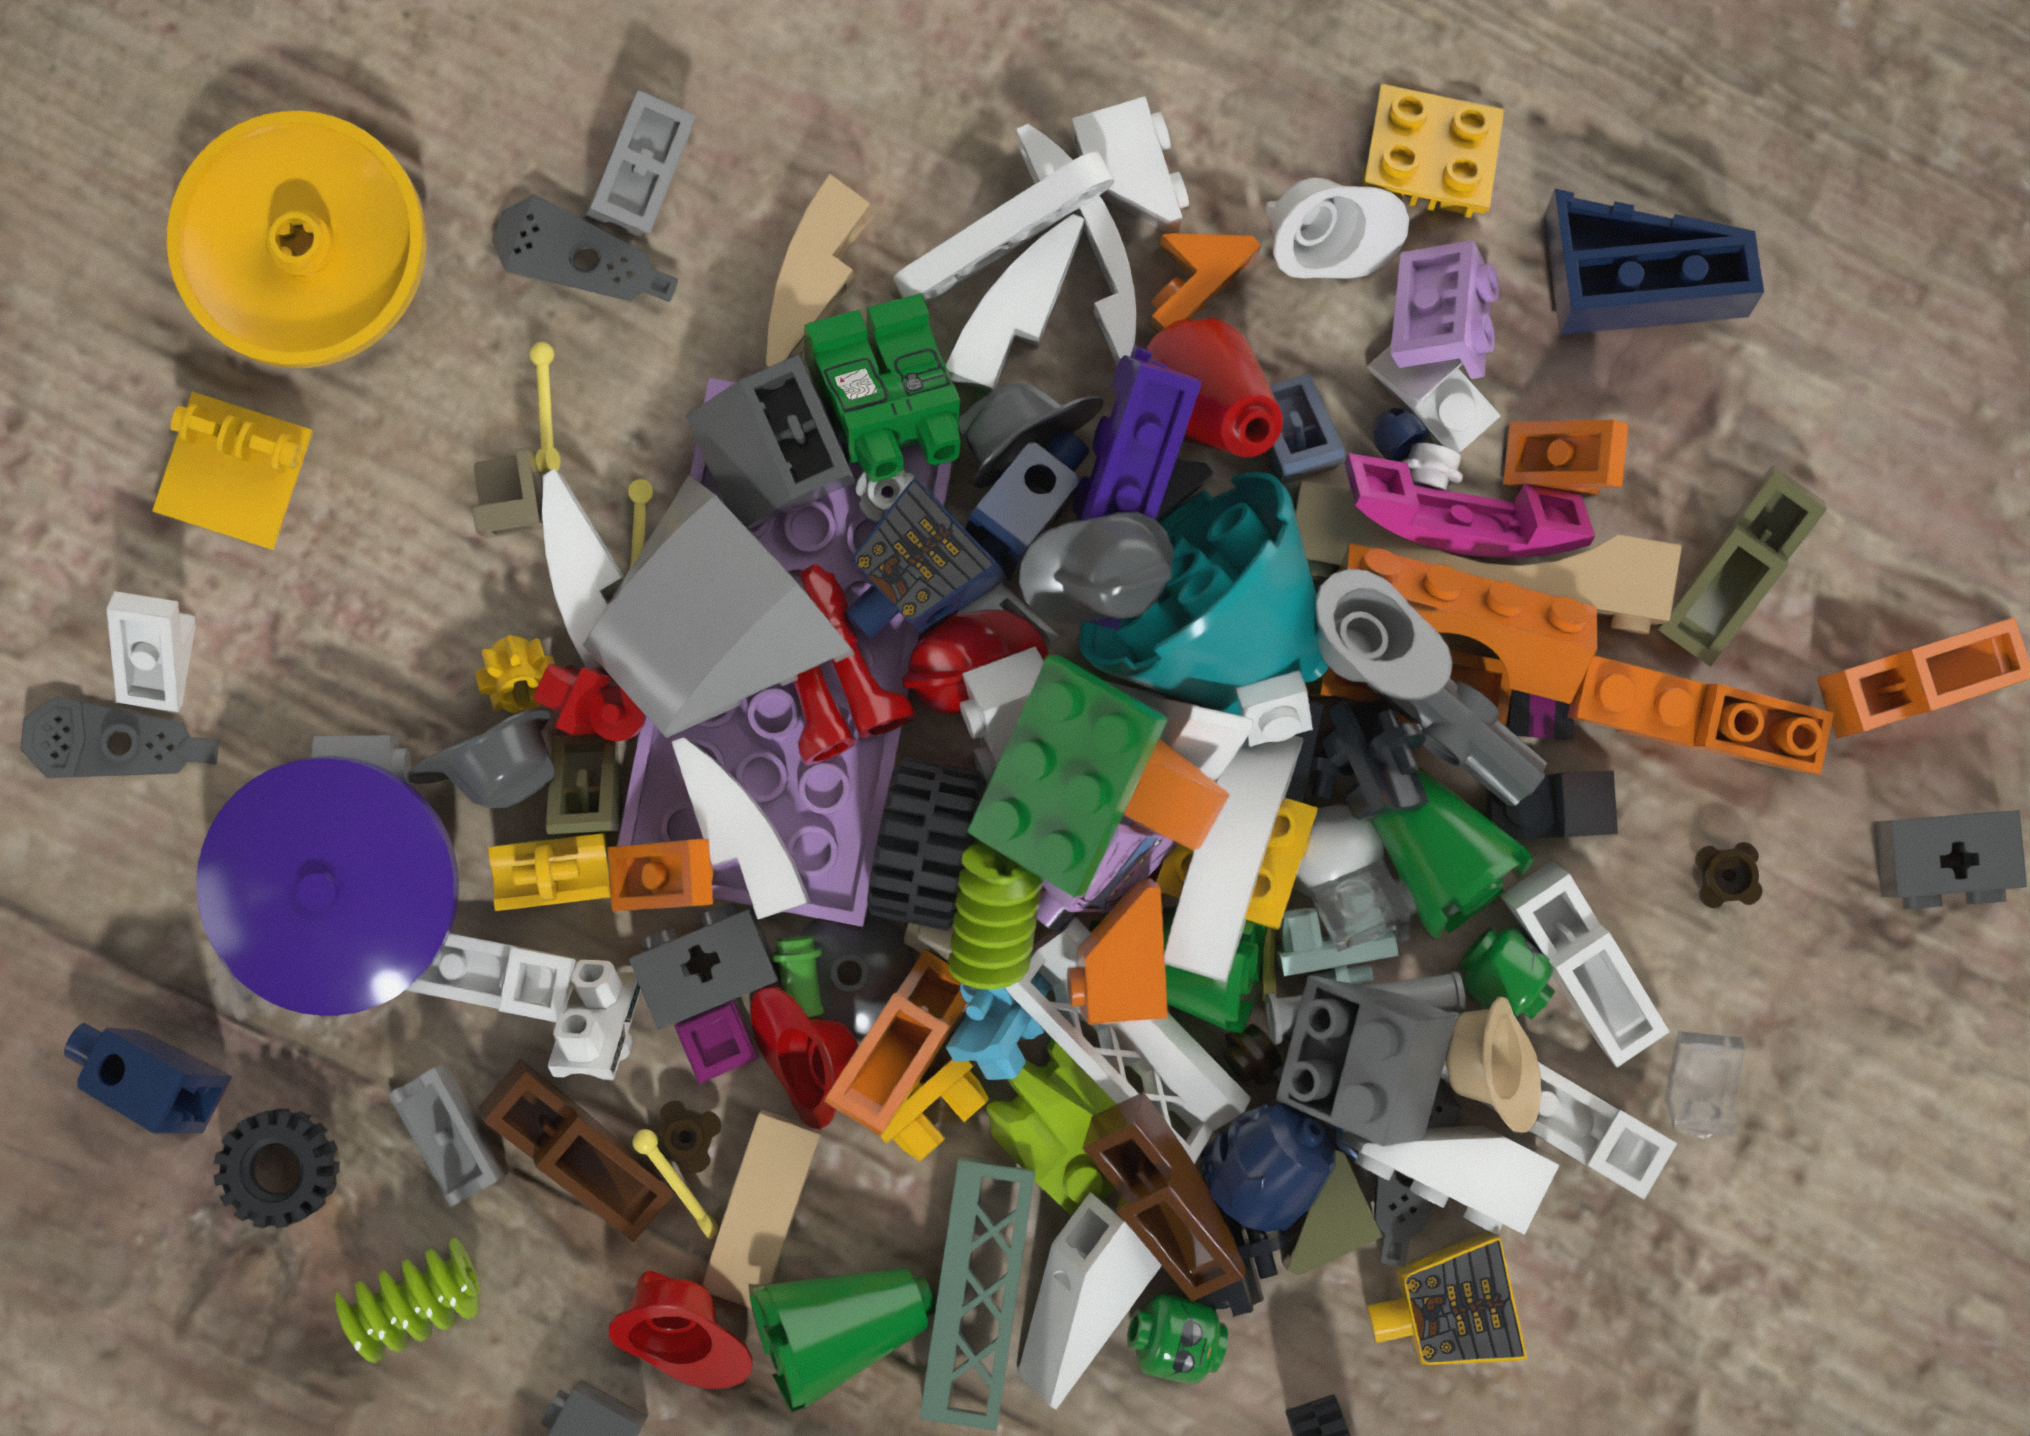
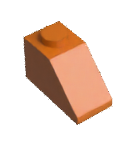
M1151 878L1138 879L1077 948L1078 967H1068L1067 988L1070 1006H1080V1013L1088 1024L1168 1018L1161 889Z

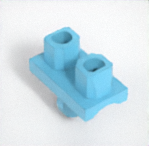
M1038 971L1030 981L1044 997L1052 986ZM961 983L960 991L968 1007L966 1009V1016L946 1046L953 1061H976L987 1080L1017 1077L1026 1060L1016 1043L1018 1040L1034 1039L1038 1035L1043 1034L1045 1030L1008 993L1006 988L995 990L976 989Z

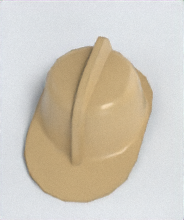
M1497 997L1492 1003L1491 1009L1465 1012L1456 1018L1444 1065L1447 1068L1450 1085L1455 1093L1492 1104L1503 1121L1514 1132L1526 1133L1534 1126L1539 1114L1542 1094L1540 1069L1534 1048L1515 1018L1507 998Z

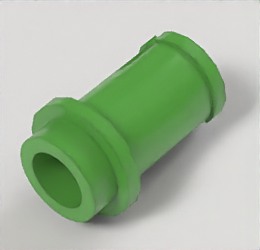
M793 936L776 940L777 952L771 953L772 962H778L781 990L792 996L807 1017L824 1013L823 1006H821L816 958L822 956L821 948L815 947L814 936Z

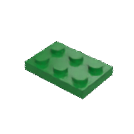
M1047 656L967 832L1070 896L1076 898L1086 895L1168 718L1062 656Z

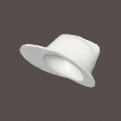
M1312 177L1299 181L1290 187L1278 201H1269L1265 207V214L1271 221V231L1275 240L1273 254L1277 266L1289 277L1303 279H1349L1367 276L1381 269L1399 253L1408 235L1409 216L1404 203L1391 191L1376 187L1342 186L1328 179Z

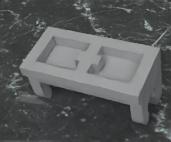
M637 90L631 100L585 217L600 223H607L609 221L626 228L625 231L630 235L640 236L642 233L649 235L697 115Z
M447 1063L428 1070L414 1081L388 1094L450 1207L508 1175Z

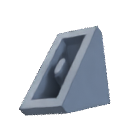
M1306 374L1269 385L1283 417L1280 436L1275 444L1266 451L1273 476L1281 484L1336 469L1345 459L1344 447L1311 375Z

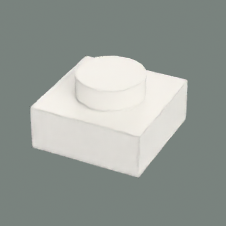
M1300 671L1236 688L1241 717L1253 719L1251 732L1247 737L1250 747L1269 741H1284L1295 734L1313 730L1307 690Z

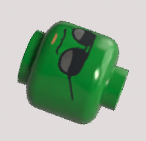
M1491 927L1487 928L1473 942L1457 964L1464 971L1461 976L1464 993L1484 1010L1491 1009L1492 1003L1497 997L1507 998L1515 1018L1523 1013L1529 1019H1532L1546 1006L1555 993V990L1547 984L1554 971L1549 963L1550 959L1528 937L1514 927H1507L1498 932Z
M1159 1293L1154 1296L1144 1311L1136 1310L1134 1312L1127 1333L1128 1347L1136 1350L1137 1363L1143 1373L1191 1385L1201 1382L1209 1372L1215 1373L1219 1370L1226 1353L1228 1341L1227 1327L1225 1323L1219 1322V1315L1213 1307L1205 1306L1196 1302V1300L1191 1301L1189 1298L1166 1293Z

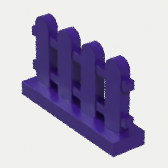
M1133 346L1130 356H1122L1113 378V391L1117 394L1111 415L1110 417L1103 416L1095 430L1092 448L1097 458L1091 476H1083L1081 478V482L1074 495L1073 512L1077 516L1075 522L1131 512H1138L1156 520L1202 384L1197 377L1168 369L1165 363L1151 359L1152 352L1138 346ZM1108 617L1086 622L1118 630L1122 618Z

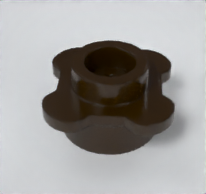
M1740 842L1733 849L1718 850L1714 846H1704L1697 852L1695 864L1701 869L1703 886L1699 890L1698 896L1702 904L1708 908L1716 909L1724 902L1740 901L1744 905H1752L1760 899L1763 889L1761 884L1758 883L1759 871L1756 865L1759 854L1753 845L1747 842ZM1727 869L1734 872V878L1729 882L1723 878V873Z
M678 1100L666 1103L660 1110V1117L663 1122L657 1136L658 1149L667 1160L684 1164L691 1173L704 1171L711 1162L708 1150L712 1139L721 1131L720 1118L712 1111H706L701 1114L698 1111L686 1109L684 1104ZM682 1131L690 1132L691 1140L688 1143H683L679 1139V1134Z

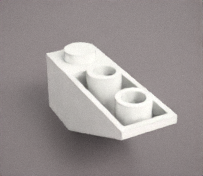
M1484 1126L1427 1128L1423 1140L1388 1146L1379 1145L1349 1131H1345L1341 1138V1141L1359 1151L1354 1163L1387 1180H1390L1394 1170L1413 1178L1414 1181L1409 1189L1410 1191L1443 1208L1449 1197L1468 1206L1463 1217L1496 1235L1499 1234L1503 1224L1525 1235L1559 1167L1553 1161Z
M1091 1192L1051 1245L1018 1370V1375L1054 1409L1058 1408L1162 1266L1116 1212V1208Z

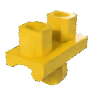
M605 833L488 847L493 878L495 911L611 897Z
M952 1059L925 1084L920 1079L911 1092L912 1095L902 1105L880 1138L886 1144L893 1139L901 1149L918 1162L923 1160L945 1140L942 1133L923 1113L927 1107L941 1096L965 1122L989 1101L990 1098L979 1078L971 1070L975 1063L973 1061L954 1062Z

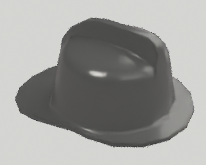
M1024 383L1002 385L992 390L965 412L958 421L959 430L980 465L974 476V486L981 489L997 482L1030 441L1037 443L1044 449L1059 429H1065L1071 433L1076 432L1098 414L1103 407L1104 400L1098 395L1086 396L1060 405L1038 387Z
M1138 512L1117 513L1100 518L1066 523L1045 531L1030 544L1020 563L1019 584L1026 602L1040 616L1058 623H1080L1108 617L1116 619L1132 618L1149 610L1160 598L1166 582L1171 579L1173 549L1168 533L1155 519Z
M542 707L525 710L507 718L479 736L425 758L413 766L407 773L409 782L429 784L450 779L473 803L486 808H508L522 802L552 782L556 776V768L550 758L541 733L550 719L549 710Z

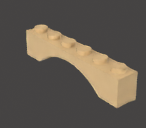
M1302 480L1296 487L1293 507L1313 579L1328 580L1332 574H1335L1339 570L1348 544L1353 543L1372 549H1385L1395 555L1434 565H1446L1457 571L1495 581H1508L1519 587L1541 593L1573 598L1581 603L1597 607V616L1612 618L1611 628L1618 631L1649 634L1650 625L1658 626L1670 621L1682 545L1618 534L1589 551L1555 562L1523 566L1486 564L1418 544L1385 529L1355 506L1352 491L1349 488Z

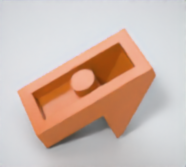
M1163 234L1160 247L1190 279L1185 283L1177 276L1155 296L1151 303L1157 311L1151 317L1150 327L1158 334L1175 321L1186 318L1191 321L1257 257L1261 247L1258 240L1251 235Z
M1614 419L1510 422L1503 484L1513 487H1522L1523 484H1529L1583 495H1597L1600 492V488H1622L1629 424Z
M709 839L608 847L612 911L713 905V868L710 862Z

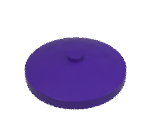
M317 756L288 762L260 774L240 788L225 803L211 824L201 848L196 878L197 901L202 924L211 946L225 967L245 987L268 1002L287 1010L318 1016H338L368 1010L387 1002L411 986L430 968L442 951L454 924L459 897V873L454 849L445 826L435 810L414 787L394 773L370 762L340 756Z

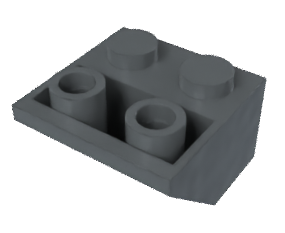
M799 354L737 381L686 415L725 506L748 530L855 483L851 470Z
M1309 976L1276 1100L1382 1146L1423 1140L1457 1016L1403 994L1317 976Z

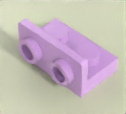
M1474 240L1401 252L1390 354L1398 368L1460 359L1471 379L1485 376L1486 354L1493 352L1495 347V334L1490 318L1491 302H1495L1499 298V282L1495 267L1491 263L1485 264Z

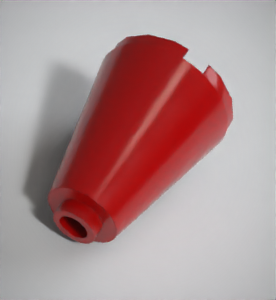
M1207 317L1208 319L1190 321L1186 318L1175 321L1155 335L1146 347V349L1152 352L1151 359L1165 363L1168 369L1195 376L1202 382L1182 441L1242 457L1260 455L1275 444L1282 430V412L1250 343L1240 331L1219 318Z

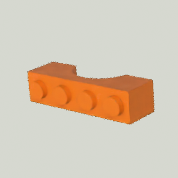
M1353 543L1348 544L1338 572L1347 569L1365 570L1386 579L1404 597L1407 603L1438 633L1460 634L1487 645L1500 657L1505 665L1510 689L1571 704L1597 650V607L1581 603L1573 598L1557 597L1522 588L1508 581H1495L1457 571L1446 565H1434L1395 555L1385 549H1372Z

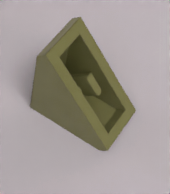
M599 734L553 736L551 760L556 768V776L549 783L546 815L547 834L569 835L620 831L623 818L618 741L604 739Z
M1335 1147L1336 1167L1314 1205L1298 1219L1282 1264L1291 1273L1302 1275L1382 1238L1345 1154L1337 1147Z

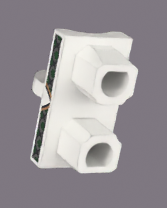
M580 960L576 962L570 980L573 984V989L566 1012L559 1015L553 1032L556 1041L549 1059L548 1068L553 1077H566L570 1074L581 1073L604 1080H614L619 1061L626 1059L631 1051L633 1040L628 1032L641 988L635 973L616 972L610 961Z

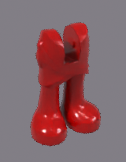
M818 563L812 564L799 572L806 594L855 653L838 662L831 659V662L845 693L852 719L860 737L869 739L881 736L913 720L915 713L908 699L903 694L882 689L871 674L858 647L857 642L859 639L845 612L848 608L846 595L837 582L835 575L827 572ZM815 666L797 674L798 680L793 682L805 719V725L797 744L804 765H813L826 761L855 746L857 741L852 729L838 708L820 666Z

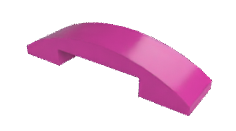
M1348 453L1344 461L1355 506L1380 526L1418 544L1458 554L1509 558L1550 555L1590 546L1595 538V533L1580 493L1523 484L1515 501L1510 502L1414 485L1408 463Z

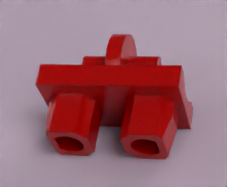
M548 664L533 696V700L561 713L555 727L571 735L599 734L604 739L615 742L629 740L639 734L645 725L647 717L604 668H579L569 664L562 668L556 664Z

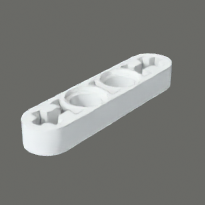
M1098 151L1080 156L907 265L893 277V281L902 298L922 293L926 304L1109 189L1115 180Z

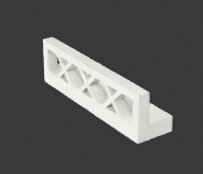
M1074 916L1061 931L1051 932L1033 946L1029 971L1021 981L1005 988L1116 1104L1139 1094L1127 1082L1124 1065L1131 1066L1141 1077L1146 1096L1166 1120L1193 1163H1195L1213 1131L1243 1114L1251 1097L1168 1012V1018L1090 1024L1097 1031L1101 1048L1093 1047L1083 1037L1079 1020H1086L1080 1013V1006H1070L1067 988L1068 967H1078L1077 948L1091 932ZM1037 971L1053 986L1056 1002H1049L1031 984L1030 981ZM1168 1110L1175 1111L1192 1129L1186 1141L1171 1127Z

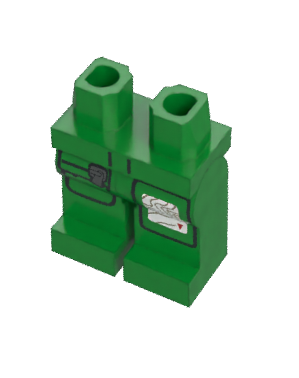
M922 293L867 307L866 325L860 310L804 324V360L835 432L842 442V449L848 464L859 461L870 481L874 483L895 477L899 472L903 471V456L900 450L920 444L927 464L933 465L953 461L959 457L960 436L958 418L960 398L954 384L951 382L945 362L941 359L931 332L929 312Z

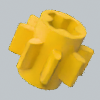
M508 635L495 642L490 649L484 648L481 651L486 668H481L474 673L480 694L489 695L494 711L498 712L501 709H505L508 712L518 714L528 709L538 708L541 703L533 700V696L548 664H555L553 655H544L540 639L535 638L528 641L522 637Z

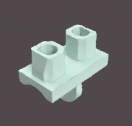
M1367 896L1341 902L1340 908L1345 933L1321 937L1318 913L1315 908L1285 911L1281 922L1280 936L1282 945H1277L1275 948L1278 967L1281 966L1283 975L1289 976L1330 968V971L1307 975V978L1309 976H1317L1356 985L1373 983L1374 978L1371 964L1347 968V965L1399 956L1396 937L1385 926L1375 899Z

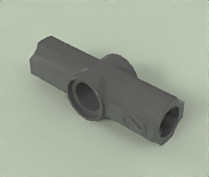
M1449 679L1444 687L1434 695L1423 699H1400L1383 693L1370 683H1366L1375 694H1378L1391 708L1399 712L1410 723H1419L1422 726L1427 737L1422 745L1427 750L1452 766L1464 768L1505 805L1516 806L1522 799L1532 794L1545 777L1544 769L1547 762L1497 719L1500 714L1496 706L1471 686Z

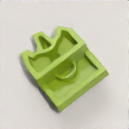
M1051 1037L1046 1046L1051 1058L1047 1066L1038 1067L1026 1061L1017 1077L1007 1079L1018 1096L1011 1102L995 1100L986 1105L992 1137L1022 1168L1036 1170L1034 1181L1065 1211L1073 1216L1090 1192L1104 1200L1115 1188L1082 1147L1092 1116L1117 1104Z

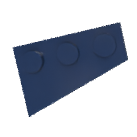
M1554 189L1544 214L1560 335L1747 318L1763 295L1764 286L1755 231L1674 214L1673 218L1635 211V205L1615 201L1613 206L1574 198V192Z

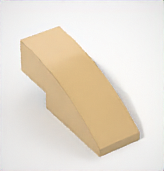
M831 174L828 175L807 207L789 244L776 283L768 324L767 368L798 354L801 355L804 351V324L829 318L856 282L853 270L840 260L873 218V212L868 201Z
M762 1110L758 1114L702 1284L709 1294L751 1308L749 1295L752 1293L750 1290L760 1287L762 1284H771L823 1130L810 1128L806 1124L766 1110Z

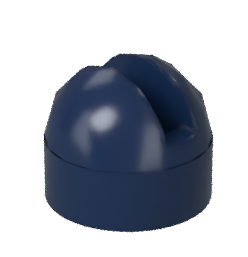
M1396 407L1388 412L1381 413L1375 418L1372 428V439L1377 450L1386 460L1400 461L1407 457L1410 453L1411 445L1423 443L1428 436V430L1417 416L1404 408Z

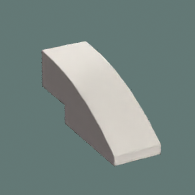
M1072 214L1042 235L1006 269L985 294L962 330L946 364L952 382L987 395L996 389L1014 339L1039 347L1083 233L1084 218Z
M553 469L543 475L542 519L545 554L554 595L568 634L585 667L603 668L583 644L609 604L610 600L607 596L617 591L625 576L565 478L556 469Z
M687 738L672 741L703 839H709L711 863L718 866L738 859L757 919L810 903L811 900L796 863L775 826L751 794L718 761Z
M1552 860L1500 895L1524 935L1550 959L1549 963L1554 969L1553 979L1613 1065L1619 1067L1670 1032L1612 935L1600 925L1573 878L1566 870Z

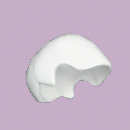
M1335 804L1318 808L1310 832L1312 838L1305 859L1302 858L1293 887L1295 890L1319 902L1329 903L1354 898L1370 889L1385 865L1384 844L1372 820L1355 819L1348 805Z

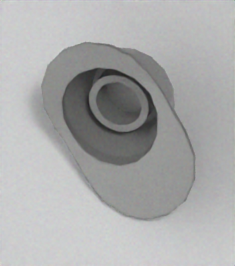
M1347 569L1332 574L1319 588L1315 602L1317 622L1319 624L1317 631L1319 651L1325 663L1337 675L1350 681L1368 682L1379 691L1400 699L1426 698L1438 693L1449 681L1453 663L1447 644L1438 632L1407 603L1404 597L1386 579L1369 571Z

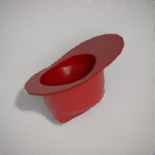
M987 609L954 614L929 632L922 635L919 634L918 644L913 648L908 664V672L902 678L904 688H913L923 704L932 710L944 714L962 713L960 703L969 700L963 673L1036 647L1045 662L1048 650L1040 632L1026 618L1011 611Z
M765 986L754 994L750 1007L751 1026L756 1043L767 1064L786 1090L800 1119L810 1128L824 1129L832 1122L836 1112V1108L824 1102L825 1098L858 1049L857 1040L851 1030L842 1022L822 1018H808L790 994L778 987Z
M652 1270L646 1271L638 1279L637 1287L631 1297L628 1310L617 1314L609 1323L608 1337L616 1347L640 1357L670 1377L688 1385L706 1389L729 1388L743 1383L752 1372L753 1357L747 1345L734 1334L718 1325L715 1305L711 1295L705 1287L696 1282L670 1278Z

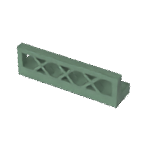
M961 1155L956 1169L919 1419L997 1431L1036 1170L986 1163L987 1159ZM984 1177L1020 1183L1016 1209L996 1224L993 1223L980 1205ZM979 1217L987 1231L975 1239ZM1014 1221L1010 1246L1000 1230ZM993 1236L1009 1258L1008 1268L1005 1275L985 1289L971 1270L973 1250ZM968 1283H970L978 1295L966 1303ZM1005 1285L1002 1309L1000 1310L990 1295ZM983 1301L999 1322L998 1336L975 1353L961 1334L964 1315ZM960 1347L968 1360L956 1368ZM995 1350L991 1375L981 1360ZM972 1366H974L990 1388L986 1413L950 1407L954 1380Z

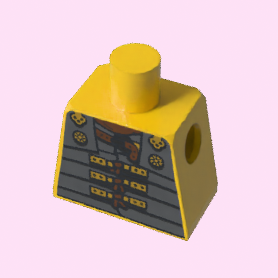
M1490 1231L1482 1232L1406 1263L1404 1267L1396 1268L1402 1298L1366 1305L1375 1344L1410 1336L1415 1357L1423 1365L1509 1362L1528 1359L1501 1238Z

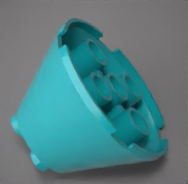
M1251 472L1232 477L1231 482L1236 487L1213 498L1204 489L1158 521L1160 526L1168 533L1173 549L1171 579L1166 582L1160 598L1149 610L1132 618H1122L1118 630L1088 622L1081 623L1079 632L1080 650L1092 666L1099 671L1196 706L1241 716L1236 688L1300 671L1304 683L1318 679L1329 669L1319 651L1317 639L1319 624L1315 608L1317 595L1291 496L1276 477L1263 472Z

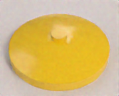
M281 111L257 116L235 125L210 142L198 154L182 177L172 200L167 224V254L171 274L179 295L197 322L213 337L237 353L260 363L285 368H313L337 363L359 354L384 337L396 325L413 300L421 281L427 251V231L421 201L408 174L396 158L377 139L356 125L331 115L310 111Z

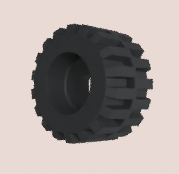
M906 756L895 767L884 805L868 886L867 901L871 915L948 931L953 925L954 914L958 910L956 908L957 892H961L958 885L960 871L965 868L961 864L962 854L969 846L974 844L975 837L967 831L984 793L981 772Z

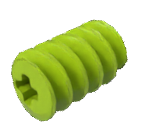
M980 841L969 846L962 854L961 864L965 868L960 871L958 885L961 892H957L956 908L958 910L954 914L953 928L955 931L951 936L950 948L952 952L949 954L947 969L953 978L964 985L976 989L995 990L1010 987L1021 981L1029 971L1043 878Z
M456 1237L449 1239L451 1259L444 1261L433 1248L425 1251L427 1270L423 1272L409 1258L401 1262L403 1281L399 1283L396 1282L386 1269L378 1272L380 1291L375 1294L363 1280L354 1283L356 1303L350 1304L339 1291L335 1292V1305L341 1326L354 1348L367 1361L376 1363L385 1357L386 1346L397 1353L406 1349L409 1343V1334L420 1342L428 1339L432 1335V1322L444 1331L455 1326L456 1312L467 1320L478 1315L480 1307L479 1295L481 1294L479 1282L467 1252Z

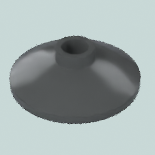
M868 910L863 927L817 918L799 935L814 936L815 947L821 948L822 956L816 958L821 1006H823L824 1013L808 1018H822L842 1022L851 1030L854 1036L867 1034L893 993H897L914 967L910 946L904 945V936L893 923L886 918L871 915ZM853 960L861 966L862 977L857 984L847 985L839 979L838 968L842 962Z

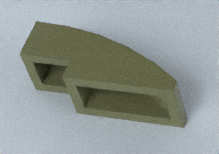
M1772 465L1721 534L1673 604L1670 621L1661 624L1658 630L1711 667L1788 567L1789 558L1827 510L1825 501Z

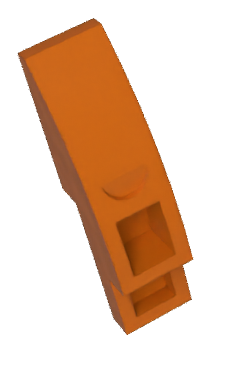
M1594 656L1572 703L1569 705L1567 717L1616 729L1615 732L1753 763L1821 775L1834 712L1722 684H1707Z

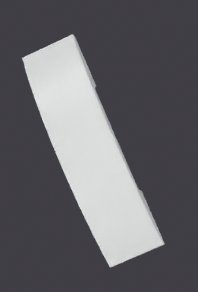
M1026 124L1016 129V144L1035 184L1072 161L1063 149L1031 125ZM1099 195L1075 210L1077 216L1084 218L1083 231L1112 293L1111 296L1095 302L1093 314L1114 361L1118 365L1122 356L1131 355L1135 344V290L1123 242L1113 218Z
M1294 735L1284 741H1269L1251 747L1246 738L1218 778L1217 784L1227 791L1230 796L1201 848L1194 851L1164 955L1165 964L1227 982L1246 923V912L1281 802L1285 800L1303 743L1302 737Z
M450 932L442 951L430 968L405 990L499 1009L498 1011L557 1023L559 1015L566 1012L571 987L570 980L576 959Z
M1449 1012L1451 1014L1456 1015L1457 1017L1460 1015L1456 1012ZM1538 1062L1542 1093L1540 1109L1534 1126L1528 1131L1635 1195L1645 1199L1677 1143ZM1444 1065L1440 1078L1450 1083L1447 1068ZM1481 1102L1497 1112V1110L1492 1104Z

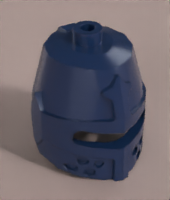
M1284 1103L1276 1104L1270 1108L1265 1104L1240 1114L1230 1123L1229 1130L1220 1133L1200 1155L1202 1158V1179L1215 1202L1227 1215L1243 1226L1264 1232L1285 1231L1314 1205L1336 1167L1334 1141L1322 1122L1314 1116Z

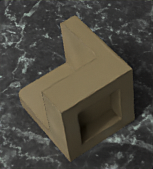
M529 447L516 449V456L479 461L474 464L479 506H473L472 510L475 530L481 536L492 538L543 529V490L540 471L536 466V453Z

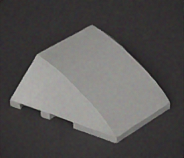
M690 475L583 644L588 652L666 738L740 706L741 699L777 683L784 686L798 680L797 674L831 659L838 662L855 654L794 578L714 493Z

